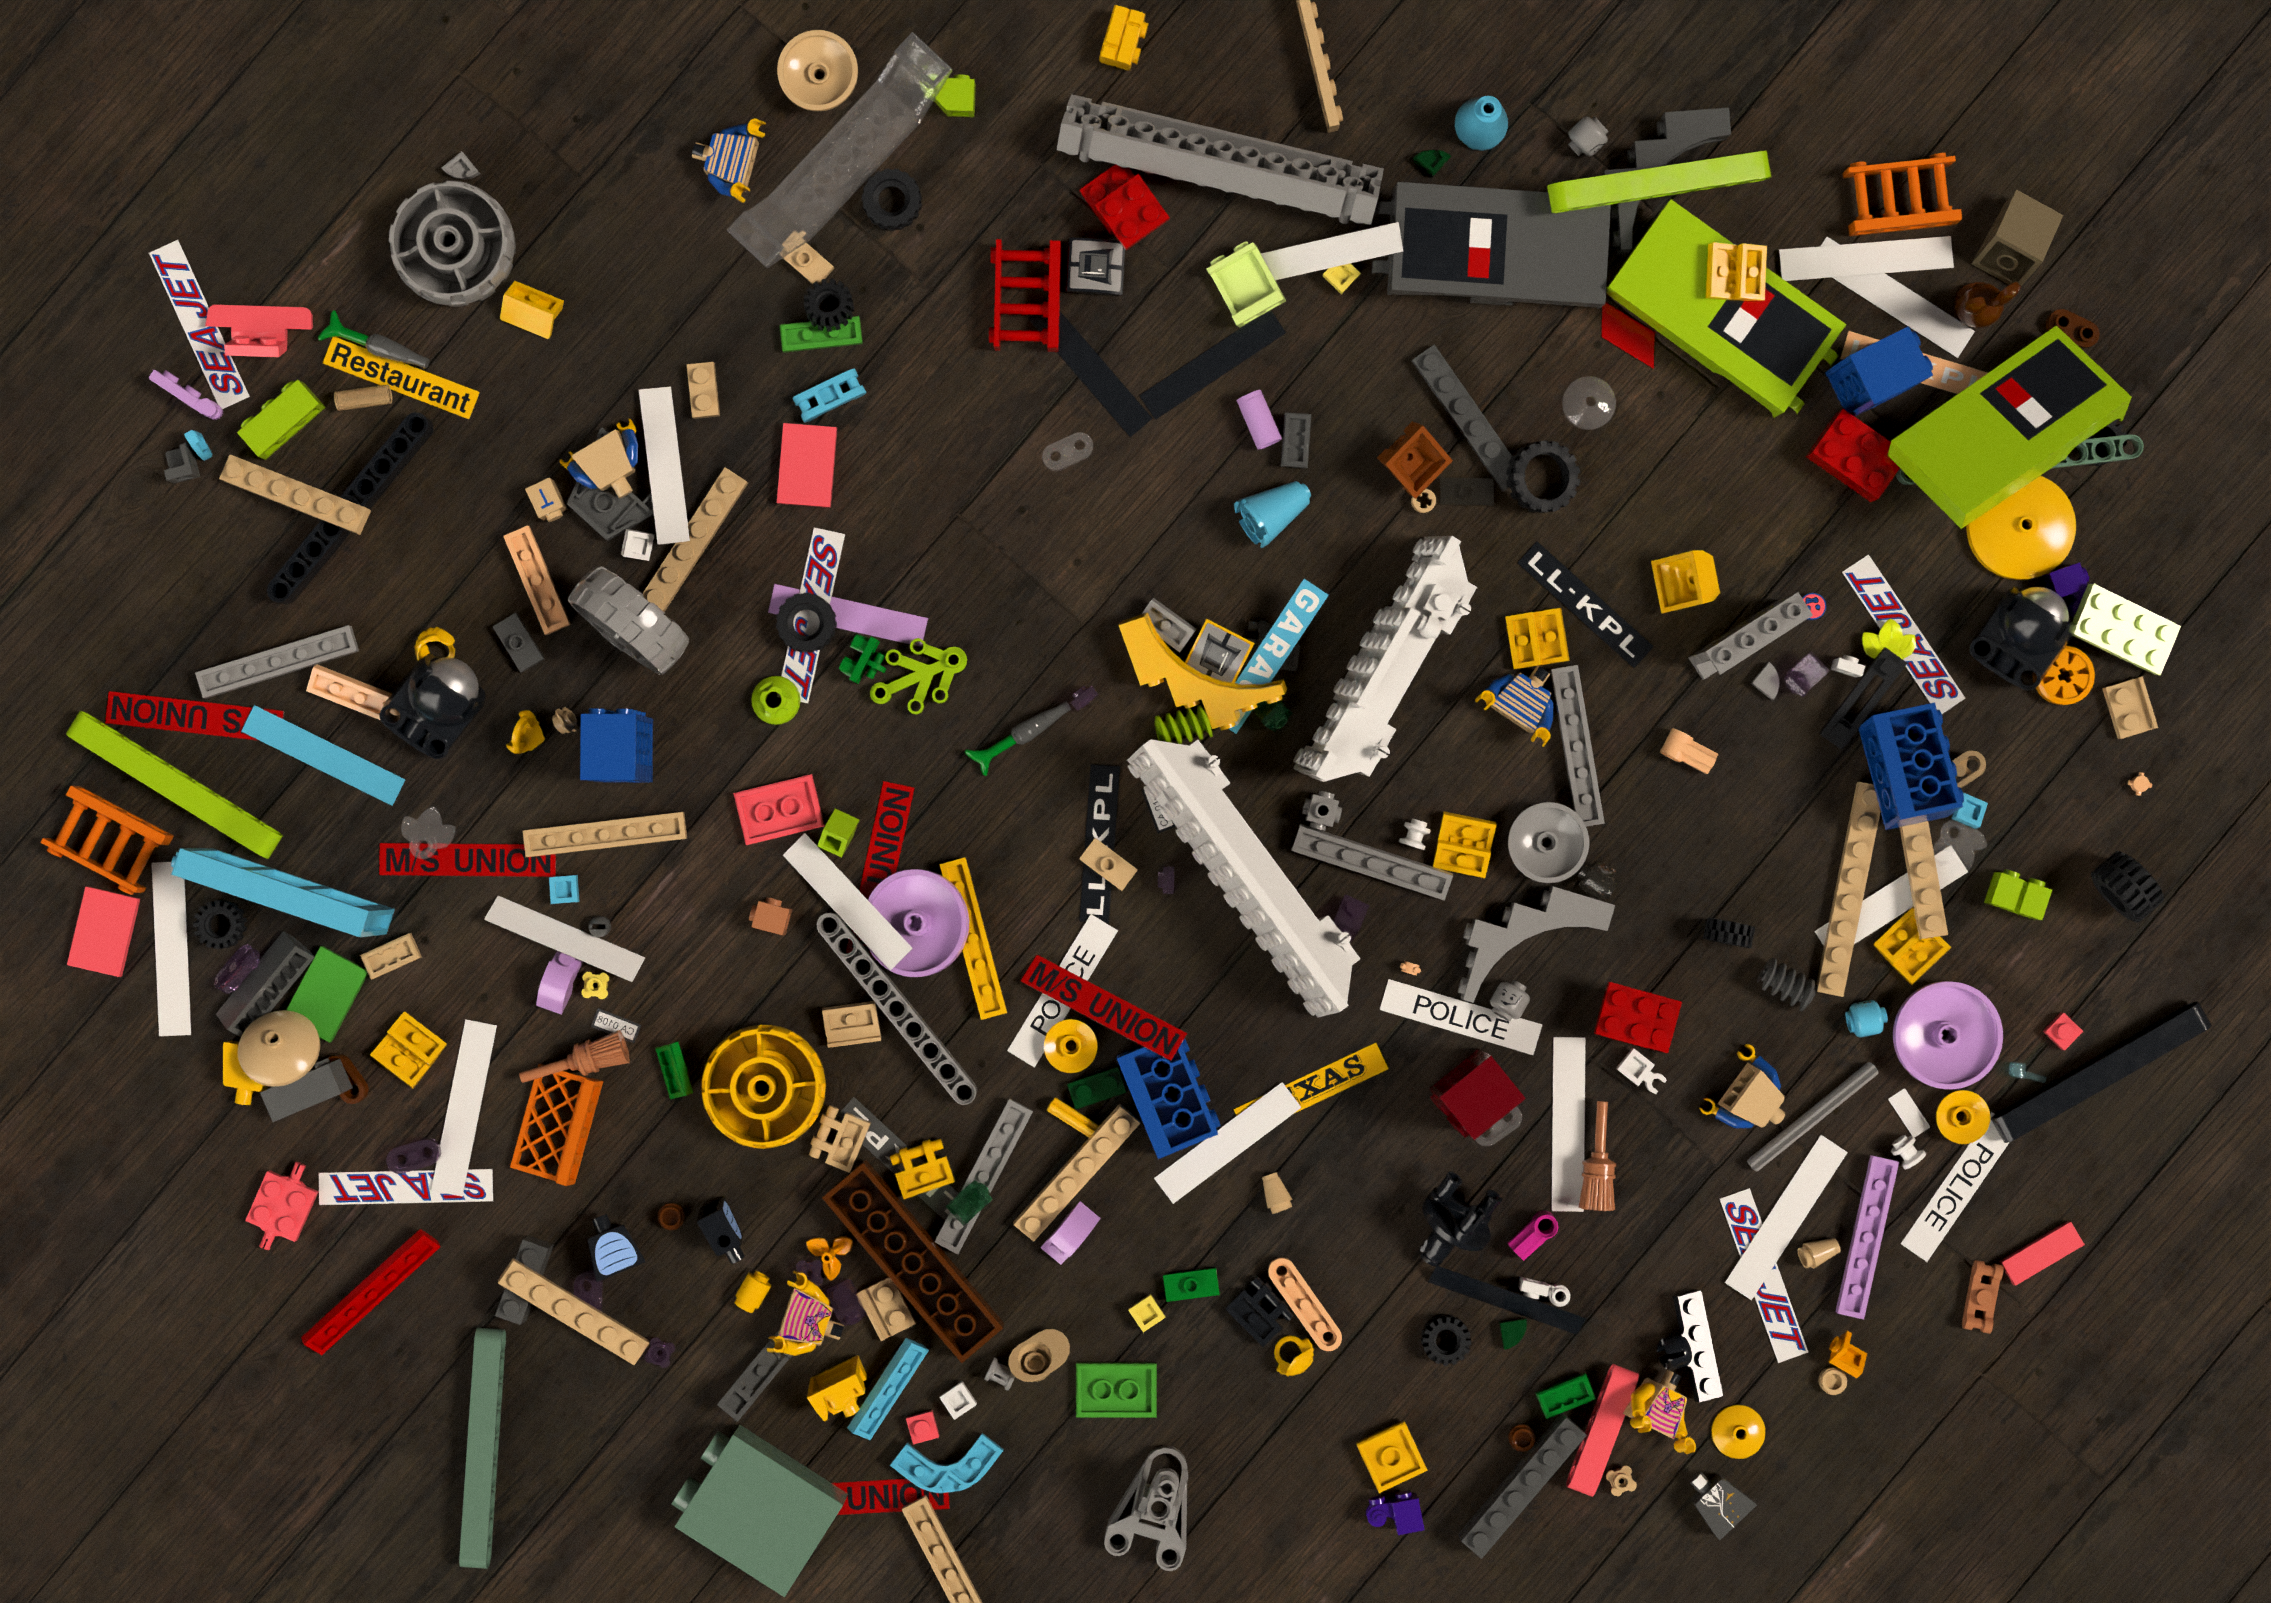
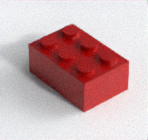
M1844 409L1838 411L1833 416L1805 456L1870 502L1880 498L1900 469L1888 456L1891 442Z

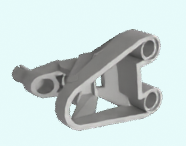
M1163 1445L1155 1448L1148 1454L1108 1520L1104 1545L1110 1554L1121 1556L1128 1552L1135 1533L1158 1540L1156 1560L1160 1568L1165 1571H1173L1180 1567L1186 1551L1188 1481L1187 1462L1180 1450L1173 1446ZM1163 1453L1176 1456L1182 1466L1180 1483L1177 1473L1170 1468L1160 1469L1156 1472L1151 1485L1147 1483L1151 1464L1155 1457ZM1136 1490L1131 1515L1118 1521ZM1156 1501H1162L1167 1507L1163 1512L1159 1513L1153 1511L1151 1508L1152 1504ZM1180 1505H1181V1538H1180V1536H1179V1534L1177 1533L1176 1528H1175V1527H1176L1177 1518H1178L1179 1509H1180ZM1141 1518L1144 1520L1165 1525V1529L1140 1522L1139 1520ZM1120 1534L1125 1538V1541L1121 1545H1115L1110 1539L1113 1535ZM1167 1549H1172L1177 1555L1172 1560H1166L1163 1558L1162 1553Z

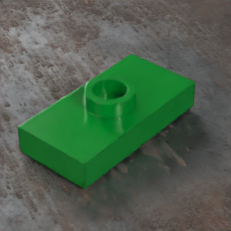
M679 1042L657 1047L656 1052L669 1098L674 1099L693 1094Z
M1216 1267L1163 1274L1166 1302L1220 1295Z
M1585 1372L1535 1392L1546 1419L1596 1399Z

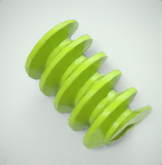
M1201 705L1197 706L1196 714L1193 713L1191 708H1187L1186 717L1183 716L1180 710L1176 711L1175 719H1173L1170 713H1166L1165 722L1162 721L1159 715L1155 716V729L1158 741L1172 743V740L1175 738L1178 744H1182L1183 736H1186L1189 742H1193V734L1196 733L1198 738L1202 740L1204 731L1210 737H1213L1210 721Z

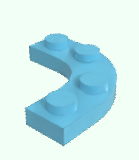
M982 1433L967 1454L959 1461L951 1464H937L929 1460L909 1443H906L890 1466L910 1482L924 1490L934 1493L955 1492L964 1490L977 1483L987 1473L1004 1449Z

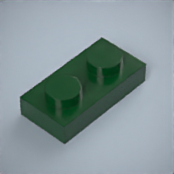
M1118 1066L1067 1083L1075 1109L1126 1093Z

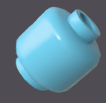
M1874 1000L1854 1003L1850 1006L1849 1011L1845 1013L1849 1032H1854L1860 1038L1880 1034L1883 1031L1884 1023L1888 1022L1885 1008H1880L1879 1004Z

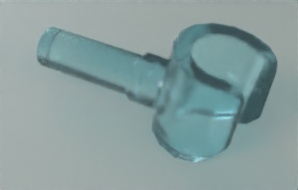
M2010 1062L2009 1074L2011 1077L2032 1079L2041 1083L2046 1082V1077L2026 1072V1063Z

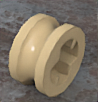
M1425 489L1422 493L1427 494V499L1431 500L1430 506L1427 504L1425 505L1426 508H1421L1420 502L1416 501L1417 498H1411L1412 507L1417 512L1426 513L1434 508L1436 497L1429 489Z

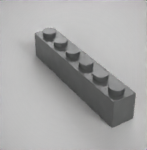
M1560 1413L1534 1446L1525 1454L1458 1533L1461 1542L1482 1559L1587 1436L1586 1433L1564 1413Z

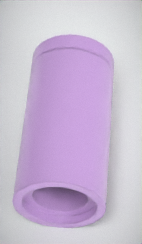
M1261 390L1251 392L1236 400L1257 450L1282 440Z

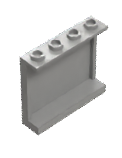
M1798 592L1773 602L1688 658L1702 680L1717 671L1721 675L1813 614Z

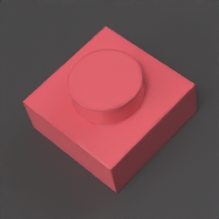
M2060 1012L2043 1032L2061 1050H2066L2083 1030L2065 1013Z
M933 1410L906 1417L913 1445L939 1438L940 1435Z

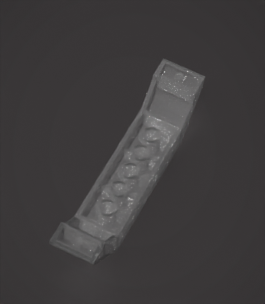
M912 32L894 51V55L870 89L766 199L748 211H744L727 229V232L766 268H769L810 241L920 124L953 71L952 68Z

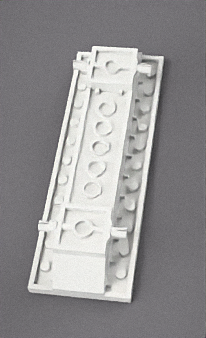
M1150 739L1127 759L1130 763L1128 768L1135 778H1141L1146 785L1144 790L1152 800L1156 799L1161 805V814L1168 822L1172 820L1178 828L1176 830L1178 837L1182 842H1188L1193 848L1192 855L1200 865L1204 863L1210 871L1208 873L1210 880L1215 886L1220 885L1226 893L1223 896L1232 908L1236 907L1241 913L1239 917L1241 922L1247 929L1252 928L1258 936L1255 938L1258 945L1264 951L1268 950L1273 957L1271 961L1280 973L1284 971L1290 979L1287 981L1288 985L1294 993H1300L1304 998L1305 1002L1303 1004L1306 1010L1312 1016L1316 1015L1318 1018L1341 1012L1349 1006L1347 1001L1352 965L1360 960V957L1349 943L1351 940V936H1347L1349 933L1341 932L1328 915L1317 919L1222 789L1229 785L1230 782L1218 766L1220 764V759H1216L1218 756H1211L1199 740L1188 746Z

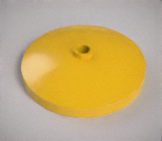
M2039 476L1966 525L1967 538L1975 557L1992 573L2011 580L2033 579L2054 570L2070 552L2076 534L2075 513L2070 500L2062 489L2051 480ZM2023 520L2026 522L2027 530L2022 527Z

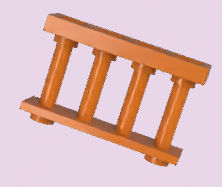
M1937 153L1930 155V159L1866 165V162L1850 164V167L1842 175L1843 178L1854 177L1858 217L1848 226L1849 236L1951 226L1959 223L1962 220L1961 209L1952 210V206H1949L1945 167H1949L1956 161L1955 156L1946 157V153ZM1934 169L1938 208L1935 209L1936 212L1926 213L1925 209H1922L1918 170ZM1907 172L1912 210L1909 211V215L1899 216V212H1896L1892 173ZM1881 174L1885 214L1882 215L1883 218L1873 219L1872 215H1869L1865 176Z
M70 786L66 795L74 799L72 802L74 804L56 840L53 838H43L40 843L48 846L47 851L58 857L65 855L118 883V889L125 893L133 895L134 892H145L146 887L137 883L139 876L154 848L159 847V845H169L174 835L81 786ZM89 807L97 811L96 816L98 818L80 852L66 846V843L84 809L87 810ZM114 820L121 824L119 827L121 831L102 865L89 858L106 824ZM137 832L144 836L143 841L145 843L130 872L125 877L114 871L113 868L131 834L135 835Z

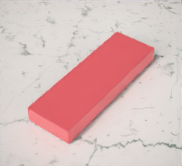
M2067 1221L1999 1262L2003 1265V1269L2012 1284L2016 1286L2085 1244L2071 1221Z

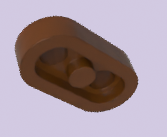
M2056 310L2046 320L2047 331L2057 326L2081 349H2087L2095 345L2099 339V329L2093 322L2068 310ZM2059 318H2063L2066 321L2065 327L2059 325ZM2083 330L2089 331V339L2083 336Z
M343 1054L329 1057L330 1063L341 1059L352 1087L356 1085L359 1088L358 1093H355L352 1088L339 1094L341 1099L348 1104H356L363 1101L368 1095V1084L351 1060Z

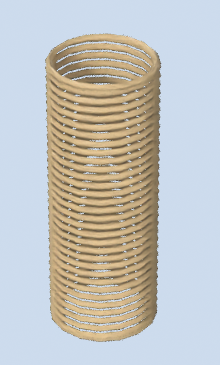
M388 384L347 391H335L334 401L338 411L382 406L392 403V393Z

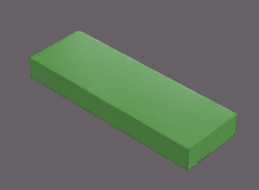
M852 317L851 320L847 318L848 324L846 326L841 323V329L836 330L834 326L832 327V332H827L825 326L823 331L818 330V326L814 327L811 321L781 324L782 351L785 353L863 344L860 317Z

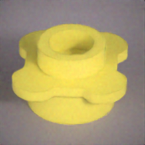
M592 972L584 973L582 977L584 989L581 991L583 997L590 998L591 996H596L599 999H605L608 996L607 982L609 981V976L606 973H601L600 975L592 974ZM594 983L598 984L597 988L593 987Z

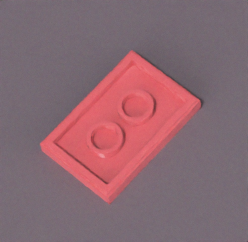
M783 423L777 504L831 508L837 427Z
M812 774L733 793L746 845L825 826Z
M89 886L85 887L67 965L122 977L140 898Z

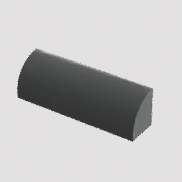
M283 931L216 1013L217 1017L228 1031L241 1037L254 1020L271 1012L315 958L314 955L297 939Z

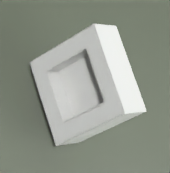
M626 529L621 555L623 557L649 561L654 534Z
M1843 655V658L1833 660L1831 670L1853 677H1861L1865 666L1858 664L1859 659Z
M963 1381L939 1397L954 1420L977 1405L976 1400Z

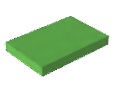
M320 946L287 1011H294L307 1017L314 1024L319 1037L332 1042L365 982L368 972L358 964L324 946Z
M1076 1362V1417L1157 1418V1362Z

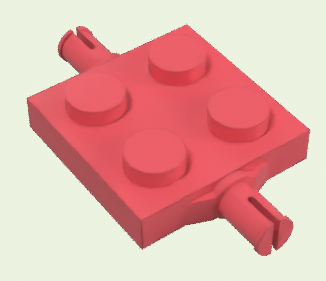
M295 1162L290 1176H282L270 1170L266 1172L245 1220L265 1231L259 1244L260 1248L264 1247L265 1250H270L275 1236H282L293 1242L298 1240L319 1192L307 1187L300 1181L306 1165Z

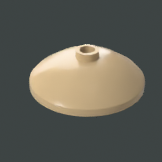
M811 30L797 35L787 43L778 60L777 74L783 92L794 104L810 111H826L839 106L851 95L858 79V64L853 50L840 36L829 31ZM822 71L824 72V77L816 79L815 74Z
M287 1010L273 1011L254 1020L243 1032L238 1044V1060L245 1074L253 1081L261 1085L273 1087L288 1085L299 1080L312 1069L319 1056L320 1037L314 1024L304 1015ZM278 1038L275 1043H270L272 1039Z

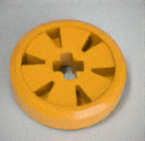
M2066 646L2036 687V690L2042 698L2052 704L2069 705L2079 702L2088 695L2094 684L2095 672L2093 664L2084 652L2075 647ZM2060 669L2069 672L2070 676L2066 677L2068 679L2067 682L2058 679V675L2061 674ZM2033 672V682H2035L2037 680L2036 673Z

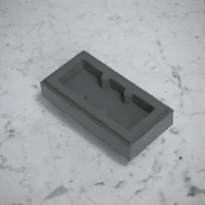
M1284 413L1281 467L1308 468L1311 414Z
M517 613L512 614L493 626L521 673L545 659Z

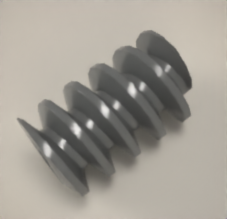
M1770 958L1762 968L1757 978V983L1760 980L1763 981V991L1772 986V996L1781 991V1001L1790 996V1006H1794L1799 1001V1011L1802 1012L1813 1000L1818 985L1815 986V981L1811 978L1805 981L1806 977L1802 973L1796 975V970L1793 968L1786 971L1787 966L1785 963L1777 965V959Z

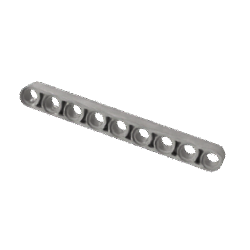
M836 913L821 915L817 921V930L950 1096L958 1104L967 1105L971 1103L977 1095V1086L843 919ZM827 917L835 919L837 923L834 932H827L823 927V922ZM844 938L852 940L854 948L850 953H844L840 948V942ZM860 959H865L870 963L871 968L867 974H862L857 970V962ZM877 980H882L887 984L888 989L884 995H879L874 991L873 986ZM893 1001H900L904 1005V1013L897 1016L891 1012L890 1006ZM910 1022H917L921 1026V1034L919 1036H911L908 1033L907 1026ZM934 1043L938 1047L937 1056L928 1057L924 1053L925 1044ZM951 1064L955 1069V1075L951 1078L944 1077L941 1074V1066ZM968 1085L972 1090V1096L968 1099L961 1098L957 1092L958 1087Z

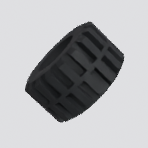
M2115 851L2091 872L2093 883L2103 898L2118 913L2133 922L2138 923L2142 921L2165 899L2159 884L2138 861L2123 852Z

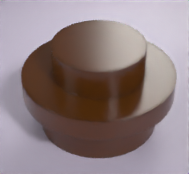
M676 1203L665 1204L658 1212V1221L667 1230L678 1229L684 1223L685 1212Z
M1518 1424L1510 1430L1508 1439L1510 1445L1515 1450L1524 1452L1534 1446L1536 1436L1530 1426Z

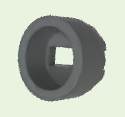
M596 916L590 920L588 928L593 936L604 937L610 932L611 923L605 916ZM593 924H605V929H593L592 926Z

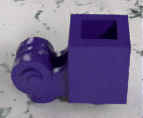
M2080 563L2042 575L2046 588L2056 592L2061 597L2067 596L2072 600L2067 606L2069 616L2072 618L2075 617L2088 586L2087 582H2089L2088 573L2084 567H2081Z
M1400 1491L1395 1494L1396 1497L1386 1500L1385 1496L1369 1498L1370 1504L1366 1509V1516L1372 1526L1381 1527L1385 1524L1386 1517L1394 1519L1398 1535L1424 1531L1419 1498L1416 1493L1411 1494V1491Z

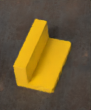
M514 281L503 296L500 319L549 339L552 335L554 320L563 309L564 300Z

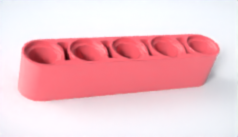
M1615 1364L1610 1366L1585 1430L1587 1436L1580 1443L1570 1469L1566 1487L1591 1497L1596 1493L1625 1415L1623 1413L1631 1401L1632 1392L1635 1391L1639 1378L1638 1373Z

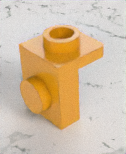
M1847 1330L1840 1337L1836 1336L1831 1342L1829 1350L1832 1352L1829 1363L1858 1378L1863 1373L1867 1353L1850 1344L1852 1333Z

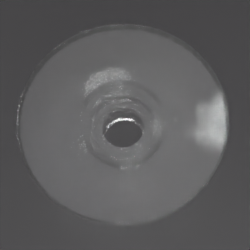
M1586 376L1573 381L1567 387L1563 395L1562 407L1566 418L1574 426L1584 430H1593L1604 426L1612 418L1616 408V398L1612 388L1604 380ZM1586 398H1594L1595 405L1588 406Z

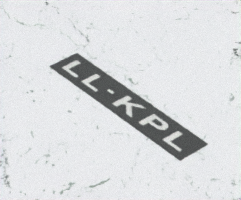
M853 1097L839 1112L836 1119L843 1121L845 1113L848 1112L871 1122L862 1145L894 1174L904 1171L903 1163L892 1165L890 1155L899 1153V1149L910 1148ZM920 1157L912 1159L913 1167L925 1164ZM948 1184L918 1194V1196L946 1221L959 1193Z

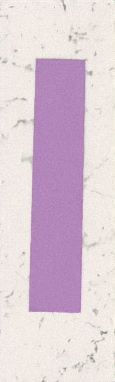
M774 584L768 613L778 614L781 604L783 605L786 599L800 593V590ZM831 597L830 605L835 612L837 627L835 628L910 644L916 638L924 639L928 618ZM916 642L914 644L916 646L922 647L921 642Z

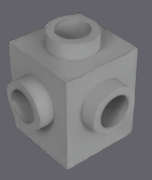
M1319 791L1318 795L1312 794L1310 799H1305L1302 814L1306 815L1305 821L1311 822L1310 827L1325 831L1326 826L1333 827L1334 822L1339 823L1342 807H1338L1339 801L1334 800L1335 794ZM1321 805L1328 808V813L1325 816H1321L1318 813V808Z

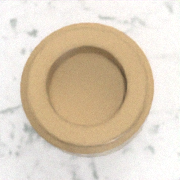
M1831 1366L1821 1371L1818 1382L1821 1389L1826 1393L1837 1395L1845 1390L1847 1377L1839 1368Z

